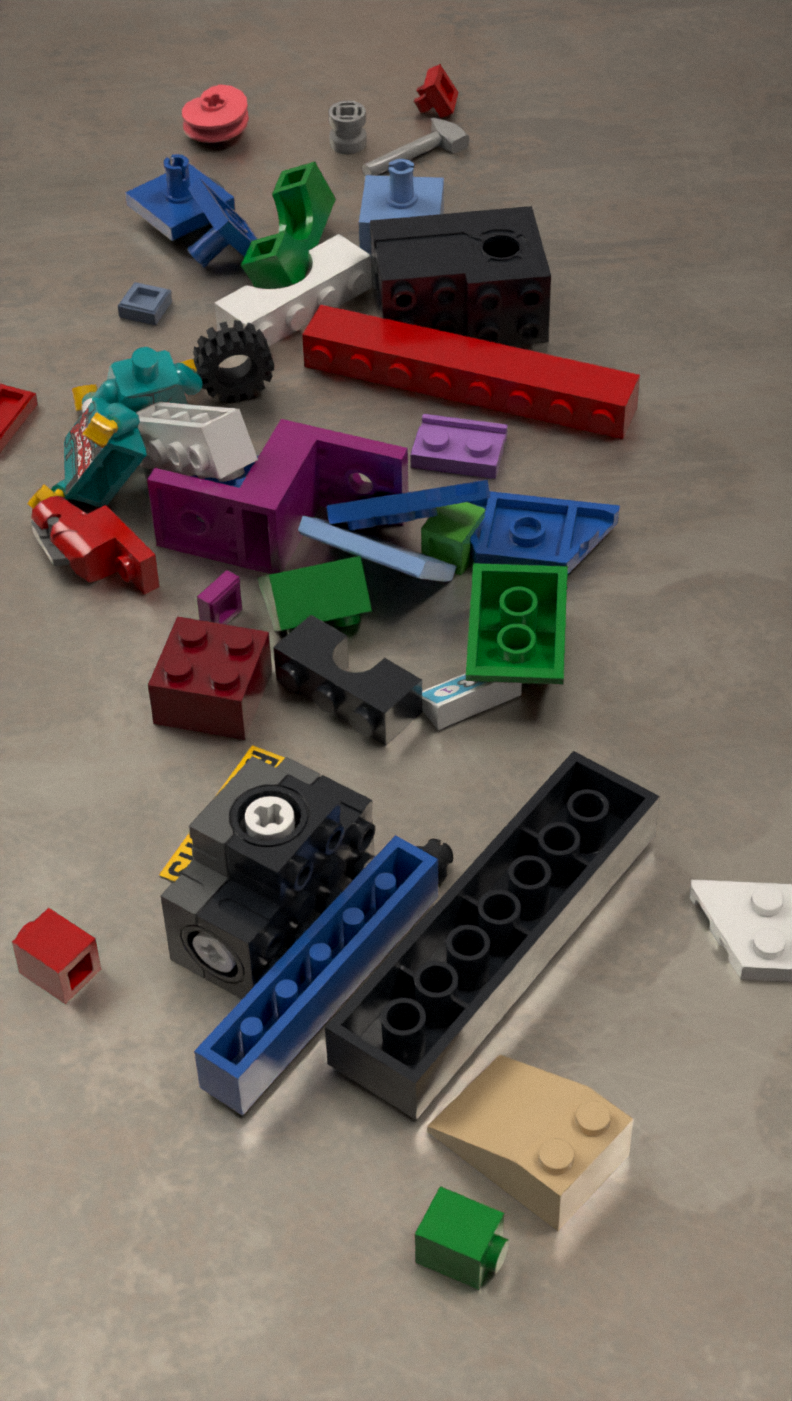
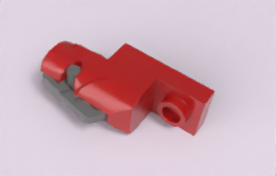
M51 496L40 501L32 510L31 524L33 534L54 566L68 565L78 576L90 583L99 581L118 571L125 582L129 583L131 581L144 595L160 587L156 554L107 505L86 514L72 505L65 497Z

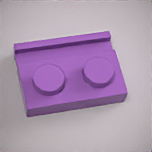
M423 414L422 424L419 426L410 454L411 468L496 479L504 451V443L507 441L508 425Z

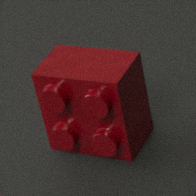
M177 616L148 683L153 724L246 740L272 673L269 632Z

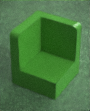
M468 502L437 507L438 516L429 517L421 527V553L457 566L455 573L462 575L470 564V537L485 518V509L483 507Z

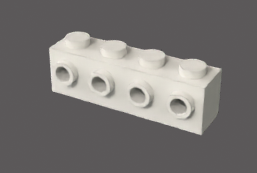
M157 402L136 412L140 418L138 429L147 456L140 463V466L143 468H158L183 475H198L200 479L218 478L220 482H226L245 473L243 467L258 460L240 409Z

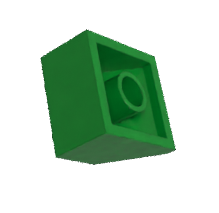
M360 556L257 577L274 631L287 629L289 634L310 615L321 621L332 620L334 628L361 623L360 613L372 611Z

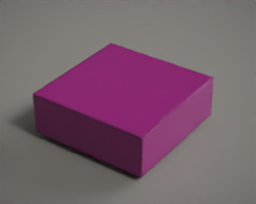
M226 570L197 596L199 620L227 625L242 611L239 576Z

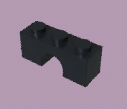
M312 615L273 647L276 680L284 688L292 692L296 691L314 702L323 712L334 714L352 725L360 734L370 736L385 746L423 712L421 678L385 657L367 671L348 672L347 635Z

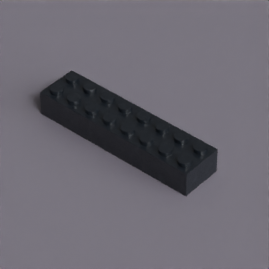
M573 751L325 1026L327 1064L417 1120L656 836L660 796Z

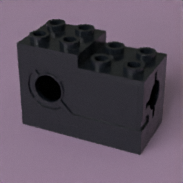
M532 206L370 220L372 290L378 317L508 346L549 342L551 272Z

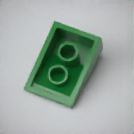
M473 563L466 681L564 685L568 566Z

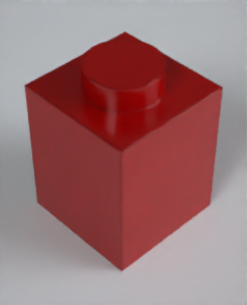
M49 907L36 920L25 924L12 941L19 973L65 1005L102 970L96 938Z

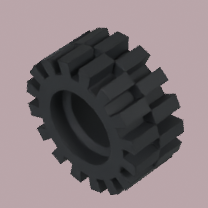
M234 320L232 328H228L227 322L219 323L221 330L216 332L213 327L206 330L208 339L200 336L197 340L199 347H194L193 360L197 373L202 379L203 390L206 389L208 395L212 398L218 394L219 401L226 402L228 396H232L233 402H240V395L246 394L247 399L254 397L253 389L256 388L259 392H262L266 388L264 381L270 382L273 377L271 371H274V362L263 332L260 329L256 331L255 326L251 323H247L245 328H243L241 321ZM236 355L248 356L247 360L239 366L232 368L219 367L220 363L229 357Z

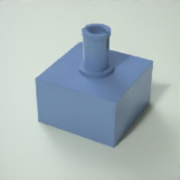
M396 159L390 162L388 167L390 176L366 175L359 217L360 248L371 255L370 220L444 214V178L413 177L414 164L407 159Z

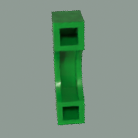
M315 161L281 171L272 192L278 213L279 233L251 241L241 264L255 288L280 289L289 287L302 281L309 269V250L318 246L336 201L333 192Z

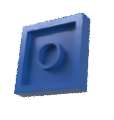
M179 154L171 155L172 166L168 157L165 158L163 161L165 174L125 192L127 206L172 241L210 223L188 189L198 178L202 179L235 210L234 196L192 166L186 156Z
M198 178L188 189L213 227L195 244L190 246L188 251L204 268L229 244L245 257L251 241L257 240V237L247 222L202 179Z

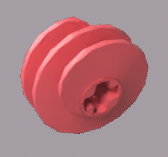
M220 84L210 87L201 94V97L187 102L182 108L184 133L193 140L212 143L229 140L239 135L247 127L249 121L247 97L241 90L233 86Z

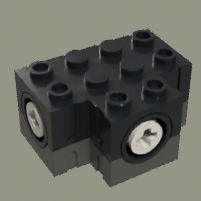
M252 756L189 825V834L193 842V860L182 871L179 878L174 883H171L160 895L170 960L202 978L206 976V980L243 999L375 858L374 835L376 826L373 824L372 799L324 775L320 776V773L288 757L277 767H274Z

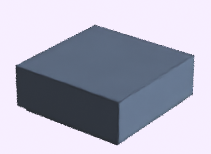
M134 282L118 304L119 317L157 325L172 303L171 290Z

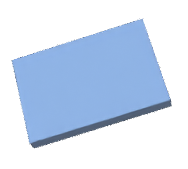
M302 516L298 531L303 536L416 578L441 582L452 581L457 567L360 530H348V526L341 523L329 524L328 520Z

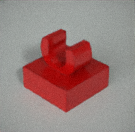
M438 64L427 70L424 84L416 90L420 97L415 98L413 102L420 113H425L434 107L439 117L444 118L454 113L459 92L441 64Z

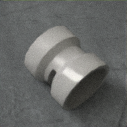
M340 101L333 104L328 111L329 124L332 127L329 133L331 148L342 154H353L362 151L367 144V133L363 128L366 123L365 107L355 101Z

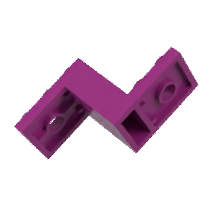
M281 419L240 488L154 468L147 482L156 546L267 574L283 572L303 538V535L298 531L302 516L314 518L320 506L327 508L328 505L409 492L408 448ZM358 473L368 477L371 482L363 481ZM197 516H199L204 522L199 521L197 519ZM405 522L395 524L403 526Z

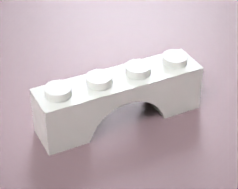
M338 234L309 250L310 273L302 281L280 289H260L246 285L215 302L217 331L221 330L219 323L227 322L228 328L233 327L234 320L241 321L243 328H245L247 323H251L255 326L256 331L260 329L263 332L268 346H271L308 325L320 305L337 308L372 288L371 255Z

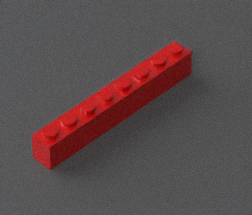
M326 305L319 306L302 334L304 367L614 438L624 439L638 408L640 375Z

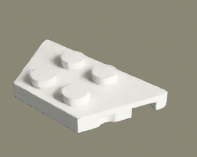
M691 879L690 900L694 905L700 904L710 920L709 930L717 943L727 950L729 962L739 978L744 980L792 982V884Z

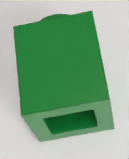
M440 1186L415 1232V1263L480 1290L489 1270L497 1273L508 1252L510 1240L503 1237L504 1213Z

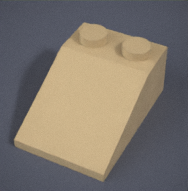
M499 1055L427 1126V1132L547 1224L559 1231L630 1155L634 1119L586 1085Z

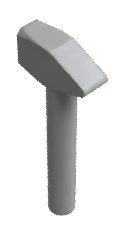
M432 118V133L362 166L363 174L365 177L366 175L377 176L387 171L389 163L393 160H411L438 146L451 153L459 152L468 147L469 135L454 123Z

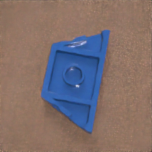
M488 480L332 504L327 506L329 524L347 522L348 530H355L382 524H395L438 516L437 507L491 497Z
M490 491L491 498L468 502L485 509V518L470 537V554L474 563L568 566V575L618 524L620 505Z

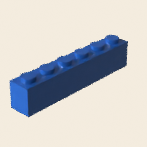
M395 835L194 1050L199 1088L243 1116L437 900L438 859Z

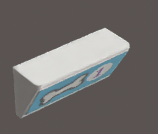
M466 673L423 690L422 709L436 729L440 730L520 696L522 683L466 681Z

